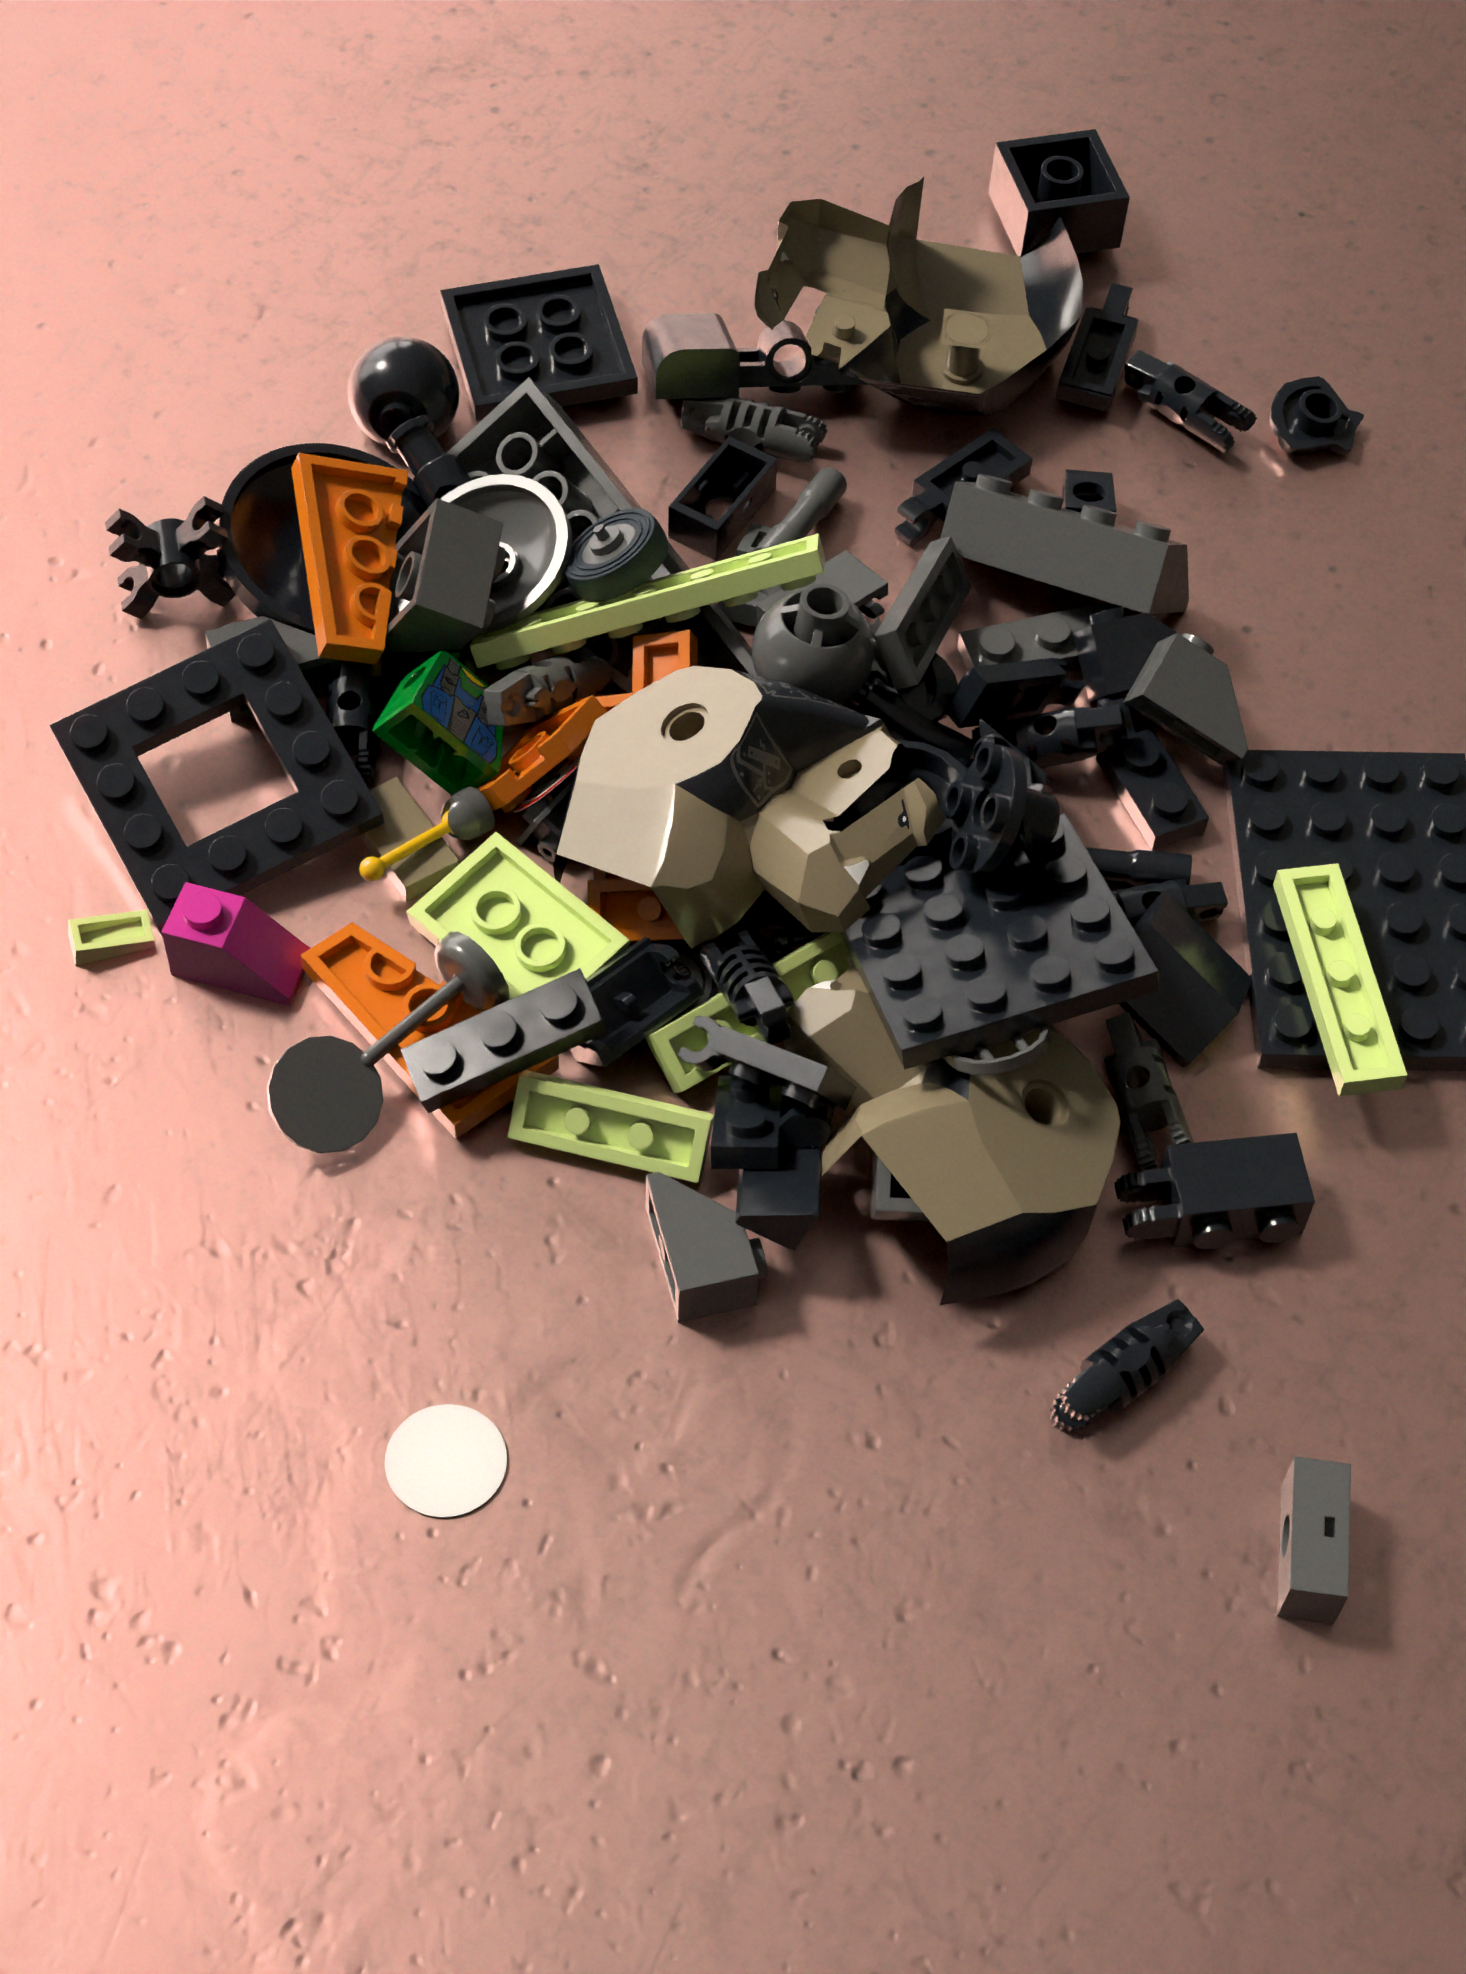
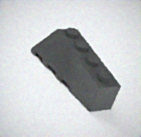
M978 474L976 482H955L940 539L952 536L960 557L1138 612H1146L1150 615L1186 611L1189 602L1187 545L1170 540L1171 529L1145 521H1137L1135 529L1115 523L1117 513L1090 505H1083L1081 513L1062 508L1064 497L1045 491L1030 489L1028 497L1009 492L1012 482L990 475Z

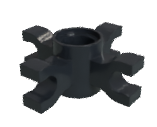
M203 496L192 507L185 521L176 518H166L155 521L148 527L131 513L119 508L105 522L106 531L119 536L109 546L110 556L123 562L136 561L140 563L136 567L126 569L117 578L118 586L131 592L121 602L123 612L142 619L153 608L159 596L181 598L192 594L196 590H199L207 599L222 607L236 596L229 583L224 580L225 576L217 555L204 554L208 550L218 548L228 539L227 529L214 524L224 514L222 504Z

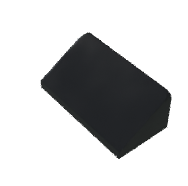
M807 1146L806 1149H780L778 1170L739 1169L735 1223L795 1251L819 1216L821 1148L814 1147L812 1149V1147Z

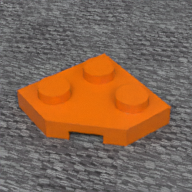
M591 695L546 718L536 721L502 756L499 773L476 788L485 796L492 811L501 808L505 813L511 811L531 793V785L567 757L570 761H573L581 756L594 721L605 714L607 710L594 695Z

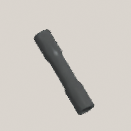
M827 467L821 469L800 493L797 503L784 519L772 527L753 552L806 537L817 522L828 515L846 492L847 482L843 474L834 468Z

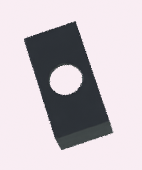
M729 436L669 505L668 538L717 561L775 492L778 459ZM727 501L732 503L718 521L714 520L713 516L706 514L707 507L714 502Z

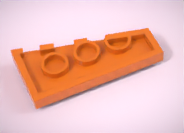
M298 453L291 470L318 657L376 665L385 647L392 595L389 587L391 574L396 566L398 550L395 549L397 531L402 522L404 506H401L402 493L407 486L409 470Z

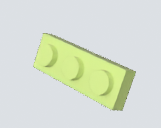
M524 1070L519 1075L507 1138L653 1173L660 1172L666 1176L698 1183L703 1176L714 1114Z

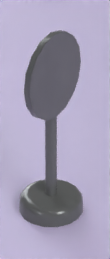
M458 931L450 932L443 937L435 948L434 956L436 966L446 984L366 1051L363 1052L352 1042L334 1036L309 1037L286 1049L273 1065L266 1088L269 1113L280 1133L297 1147L319 1154L342 1152L363 1141L378 1122L383 1104L381 1077L374 1064L460 992L463 993L465 1002L481 1012L500 1005L509 999V987L503 973L479 944L469 936Z

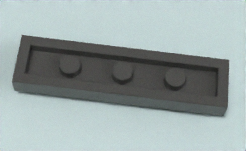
M952 536L929 543L874 635L876 661L882 671L889 672L896 691L919 684L972 588Z

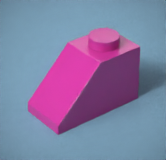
M185 882L161 931L170 972L173 976L291 1006L305 974L300 955L309 950L310 947L246 897Z

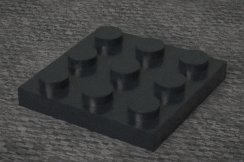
M599 264L440 290L441 307L475 421H482L528 377L558 402L561 407L638 394V377Z

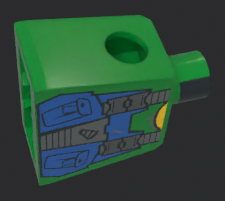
M439 651L410 672L400 682L375 723L372 732L452 796L468 786L478 788L499 773L503 726L488 724L484 690L489 686L477 677L479 668L476 666L474 657L464 652L448 653Z

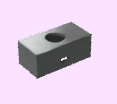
M1294 1456L1281 1485L1277 1616L1334 1624L1348 1599L1351 1464L1296 1456Z

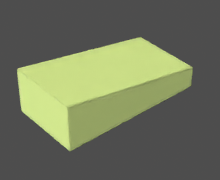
M147 909L68 920V936L75 966L155 948V938Z

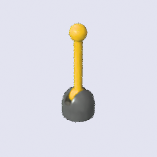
M468 786L455 793L443 804L440 824L380 858L373 856L365 858L359 867L361 876L367 881H377L383 876L384 870L387 867L447 833L454 838L466 840L475 839L487 833L495 825L494 814L489 802L478 789L472 786Z

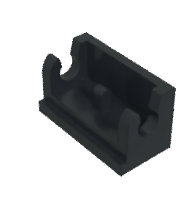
M643 937L586 978L608 1032L570 1049L576 1061L606 1067L705 995L696 979L688 975L685 977L680 975L673 967L672 962L680 957L674 948L665 944L652 943L650 938Z

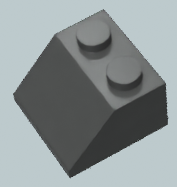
M439 498L431 504L395 545V549L398 552L396 566L390 580L389 590L392 592L383 653L460 651L478 633L484 634L487 631L495 611V601L489 598L491 584L500 574L506 554L505 548L499 546L503 522Z

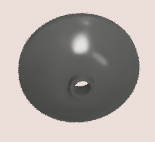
M499 474L469 481L440 498L504 523L499 546L504 547L506 550L505 560L500 571L501 575H498L497 579L491 584L489 598L495 601V611L485 633L511 626L541 606L562 579L566 565L569 562L572 547V532L569 519L553 493L530 478L511 474Z

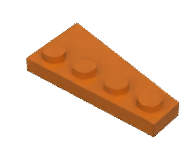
M353 922L300 955L303 970L371 1046L446 984V982L442 981L439 985L416 970L415 962ZM460 992L386 1054L383 1059L418 1097L401 1049L482 1012L465 1002L464 995ZM559 1055L526 1070L551 1075L559 1069ZM523 1071L437 1109L432 1113L452 1136L457 1139L515 1099L519 1075Z

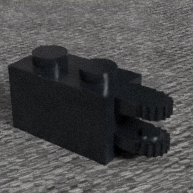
M1297 1133L1167 1145L1160 1169L1128 1172V1174L1117 1178V1182H1114L1117 1199H1120V1202L1135 1203L1139 1201L1143 1203L1163 1201L1161 1206L1144 1207L1143 1209L1130 1211L1129 1214L1125 1215V1218L1122 1219L1125 1236L1134 1238V1240L1171 1237L1173 1247L1195 1245L1200 1249H1215L1231 1241L1258 1238L1268 1243L1282 1242L1295 1235L1303 1234L1315 1203Z

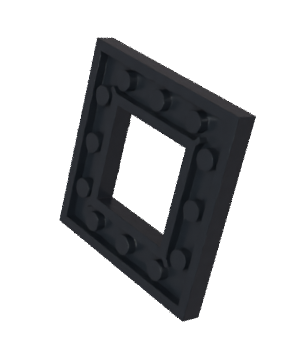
M271 618L49 725L160 933L185 882L240 896L385 823L382 811ZM247 704L296 793L186 846L140 763L138 756Z

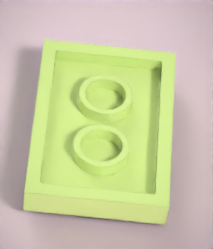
M497 832L490 836L406 911L410 925L435 946L448 933L456 931L469 936L479 944L503 973L509 987L510 997L508 1000L579 968L582 970L585 978H587L631 947L630 940Z

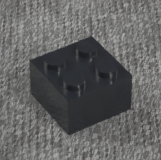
M1096 129L995 143L988 194L1017 256L1022 257L1025 252L1036 246L1051 231L1060 217L1075 254L1120 248L1130 196Z

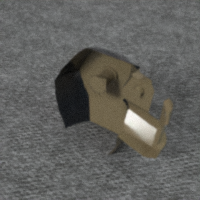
M924 177L920 181L907 186L896 198L889 225L823 199L790 202L778 221V244L774 259L768 270L758 272L754 302L757 317L773 330L774 327L785 319L803 286L812 287L827 293L806 334V338L811 345V354L838 365L841 376L859 378L905 403L946 414L991 415L1000 412L1026 393L1049 368L1069 343L1082 316V275L1078 258L1061 217L1051 231L1036 246L1020 257L916 239Z
M851 955L847 957L850 968L837 980L820 982L807 988L787 1011V1024L790 1025L793 1036L783 1040L786 1051L831 1068L857 1087L850 1101V1104L857 1109L832 1134V1139L829 1140L822 1154L820 1178L860 1136L864 1138L947 1242L948 1268L946 1286L940 1305L1013 1291L1035 1283L1071 1260L1089 1232L1111 1170L1120 1128V1118L1117 1104L1096 1069L1064 1033L1054 1024L1048 1025L1051 1043L1047 1051L1034 1062L1013 1071L995 1075H973L957 1071L942 1058L904 1070ZM1037 1030L1025 1034L1023 1039L1030 1046L1038 1040L1041 1031ZM1010 1039L990 1045L988 1049L995 1059L1020 1052ZM976 1051L959 1055L974 1060H982Z

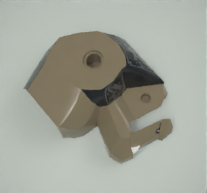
M691 666L676 670L637 691L594 721L581 754L553 862L554 876L560 883L569 858L651 887L691 949L699 943L718 937L736 924L764 890L811 932H845L870 909L865 898L916 847L928 845L944 822L945 817L939 808L935 793L921 779L917 778L842 832L828 830L823 820L839 816L890 768L892 754L896 746L910 755L906 747L890 736L881 719L861 714L794 685L732 669Z

